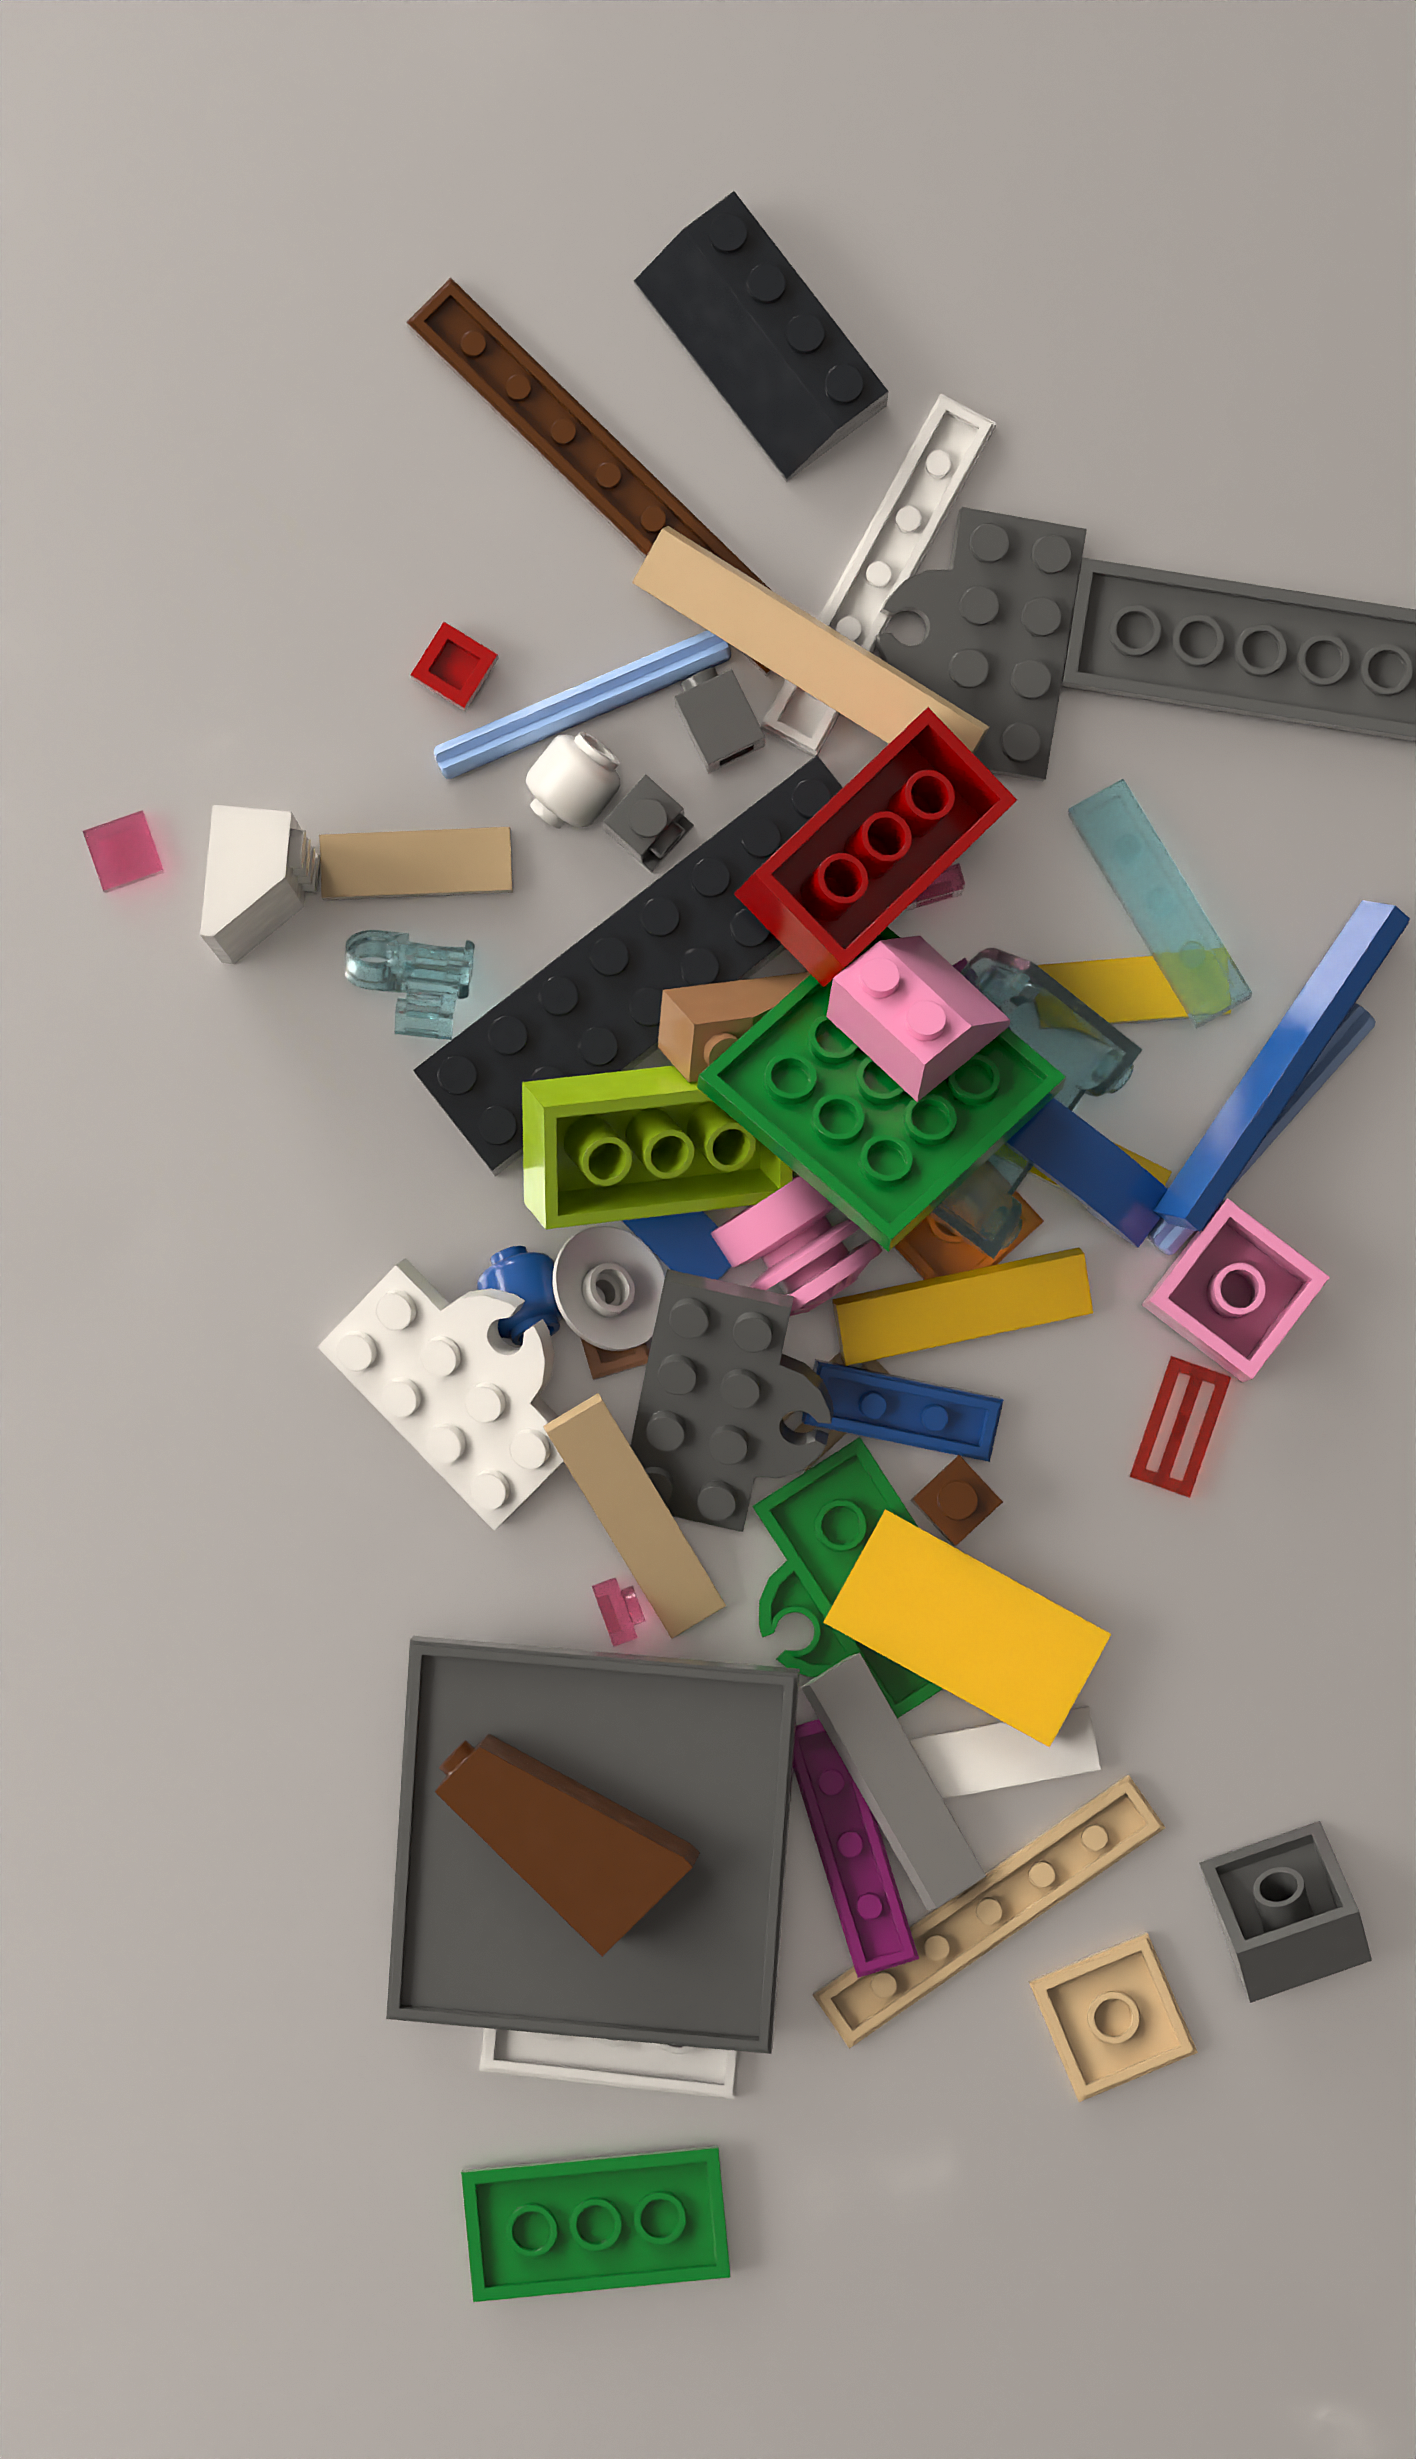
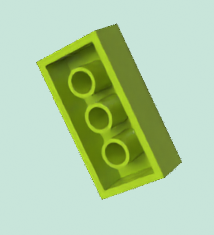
M674 1065L522 1082L524 1204L546 1230L756 1205L793 1180V1170L697 1088L698 1081L688 1082Z

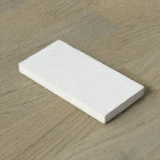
M484 2028L479 2071L735 2099L740 2051Z

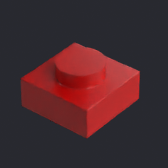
M443 622L410 676L414 681L466 712L499 657L495 652Z

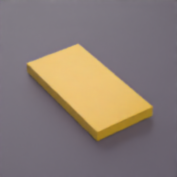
M886 1509L823 1623L1048 1747L1054 1741L1112 1635Z

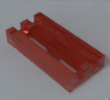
M1170 1356L1128 1477L1190 1498L1231 1377ZM1181 1373L1190 1377L1158 1470L1154 1472L1146 1469L1178 1374ZM1202 1381L1214 1386L1180 1481L1171 1478L1170 1474Z

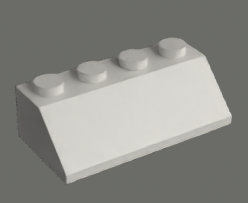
M224 805L212 806L200 936L222 963L236 964L304 907L305 891L316 892L320 855L315 854V846H311V839L306 838V830L300 828L291 811Z

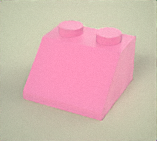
M921 936L880 940L836 975L832 981L826 1016L916 1102L1007 1029L1011 1021Z

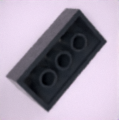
M735 191L731 192L686 226L634 280L635 286L786 482L887 406L889 393L887 388Z

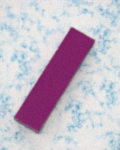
M816 1719L796 1725L793 1769L857 1978L918 1960L919 1956L879 1826L873 1813L820 1720Z

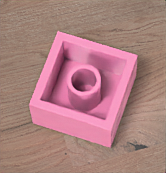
M1227 1198L1221 1202L1203 1231L1195 1233L1141 1305L1243 1383L1254 1378L1330 1277Z

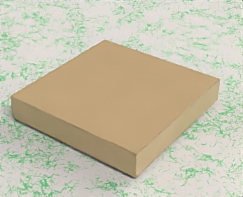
M1147 1932L1028 1981L1079 2102L1198 2053Z

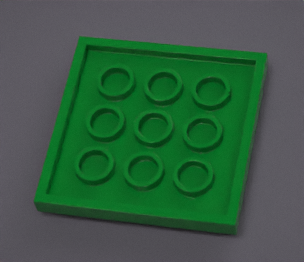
M886 927L846 967H848L851 963H853L857 958H859L862 954H864L867 950H869L880 940L896 939L901 937H899L889 927ZM810 974L699 1074L697 1088L889 1252L1063 1089L1066 1076L1007 1028L927 1095L916 1102L826 1017L833 979L823 987Z

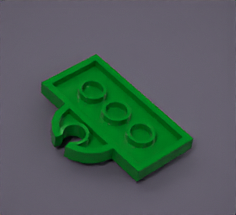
M858 1437L752 1506L787 1560L769 1577L760 1597L759 1628L763 1638L775 1632L779 1620L784 1615L793 1612L804 1614L810 1619L814 1627V1636L811 1643L801 1650H784L776 1660L786 1668L800 1669V1674L817 1677L850 1655L860 1653L898 1719L943 1690V1688L823 1623L884 1510L886 1509L918 1527L861 1437Z

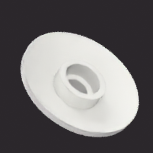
M595 1226L585 1229L570 1238L560 1250L553 1268V1292L561 1315L579 1337L591 1345L604 1350L624 1351L633 1349L653 1337L665 1274L655 1254L638 1237L617 1227ZM596 1286L604 1292L605 1302L599 1297Z

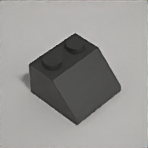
M1320 1821L1199 1863L1232 1960L1250 2003L1372 1961L1359 1909Z

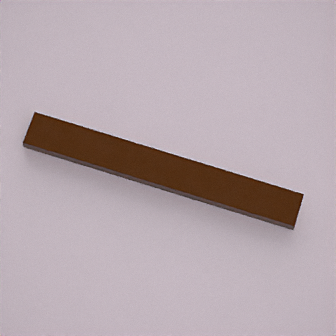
M451 277L406 322L407 327L644 558L647 557L662 528L669 526L770 589ZM743 653L766 677L772 672L766 666Z

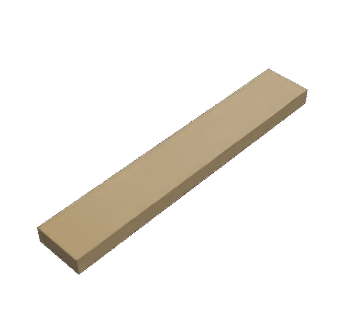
M669 526L662 528L632 582L888 744L927 707L936 714L973 754L990 728Z
M1127 1774L985 1873L986 1877L909 1926L919 1956L918 1960L857 1978L853 1965L812 1995L850 2049L1166 1827L1132 1778Z

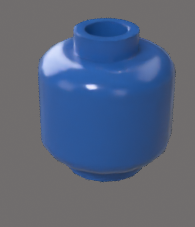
M513 1246L495 1253L490 1258L491 1266L479 1276L477 1290L492 1288L515 1294L525 1300L521 1309L513 1316L499 1319L498 1332L500 1337L511 1339L514 1345L522 1346L524 1332L542 1319L549 1329L550 1336L556 1334L560 1329L559 1322L563 1319V1316L558 1309L553 1292L554 1260L544 1253L528 1252L525 1246Z

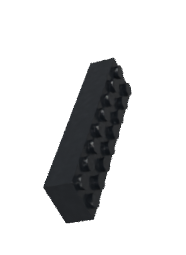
M818 755L413 1070L417 1078L494 1176L498 1175L523 1155L522 1082L632 1070L659 1049L658 1037L663 990L746 980L786 949L734 893L843 788Z

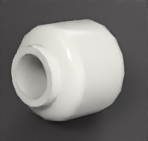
M579 732L576 738L568 735H559L550 743L527 774L526 784L535 796L530 807L539 817L555 828L560 829L565 822L573 826L587 827L594 822L618 792L620 777L615 769L620 762L603 744L584 732Z

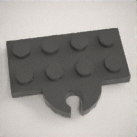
M962 507L958 513L949 570H927L906 579L885 600L880 612L889 616H893L901 611H913L919 614L926 625V634L923 641L918 645L908 646L899 642L892 633H883L876 635L877 649L883 661L990 727L974 753L990 772L1044 781L1047 775L1087 529Z
M667 1269L630 1446L673 1517L743 1532L755 1477L781 1478L802 1471L816 1460L827 1446L828 1433L818 1429L806 1433L795 1432L788 1428L783 1421V1417L787 1413L803 1411L810 1414L818 1423L831 1424L834 1414L833 1401L823 1379L806 1363L782 1354L794 1300L793 1296Z

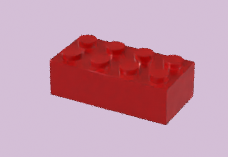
M927 707L758 868L734 895L807 971L825 987L990 828L1017 799L936 714Z

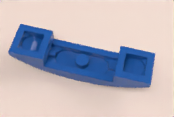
M1055 1098L1048 1102L1005 1143L1011 1150L1087 1206L1086 1210L1136 1248H1139L1161 1218L1154 1212V1209L1168 1189L1128 1154Z

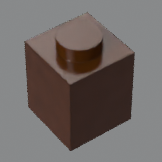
M960 1455L954 1458L910 1500L953 1547L957 1546L1003 1503L997 1494Z

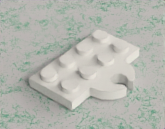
M405 1258L388 1272L320 1343L318 1348L495 1531L564 1463L543 1427L559 1416L539 1397L552 1375L555 1353L550 1332L542 1319L524 1332L523 1345L521 1347H512L506 1344L499 1335L498 1321L502 1318H510L517 1313L525 1300L515 1294L490 1288L470 1291L450 1304Z

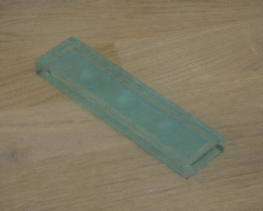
M1124 778L1069 808L1068 816L1195 1028L1197 1029L1249 1000L1252 997L1251 989Z

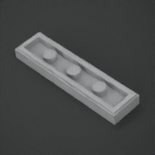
M861 1654L850 1655L801 1686L926 1909L933 1910L939 1908L986 1877Z

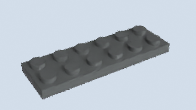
M1082 558L1062 686L1416 741V610Z

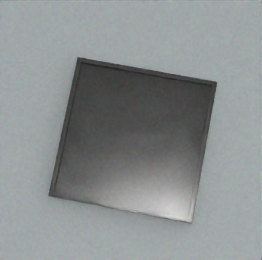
M413 1636L410 1639L386 2019L771 2054L774 2040L800 1669ZM490 1734L689 1842L700 1852L693 1868L602 1957L435 1793L437 1787L447 1776L439 1769V1766L463 1741L467 1740L475 1748Z

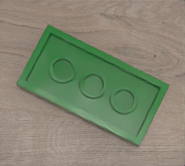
M718 2146L462 2170L461 2172L473 2302L731 2277Z

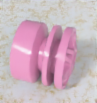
M799 1175L795 1176L790 1183L756 1205H750L710 1233L733 1268L743 1266L759 1258L763 1260L768 1269L750 1287L767 1290L778 1283L784 1295L794 1297L790 1316L811 1311L858 1279L859 1274L868 1263L883 1251L874 1239H870L853 1250L848 1251L842 1241L859 1230L860 1227L850 1219L832 1226L825 1215L835 1206Z

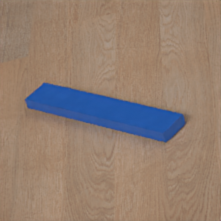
M1361 901L1154 1209V1212L1168 1224L1198 1232L1203 1231L1409 924L1410 918L1396 905Z

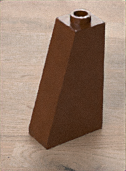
M490 1734L475 1748L467 1740L463 1741L439 1766V1769L447 1776L437 1787L435 1793L602 1957L693 1868L700 1854L689 1842Z

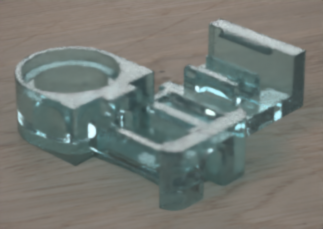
M365 930L355 933L347 940L344 972L348 981L360 988L407 993L406 999H397L394 1034L452 1040L457 998L465 999L469 996L473 976L475 944L470 940H466L465 947L433 946L409 941V933ZM366 957H377L388 961L367 962L361 959Z

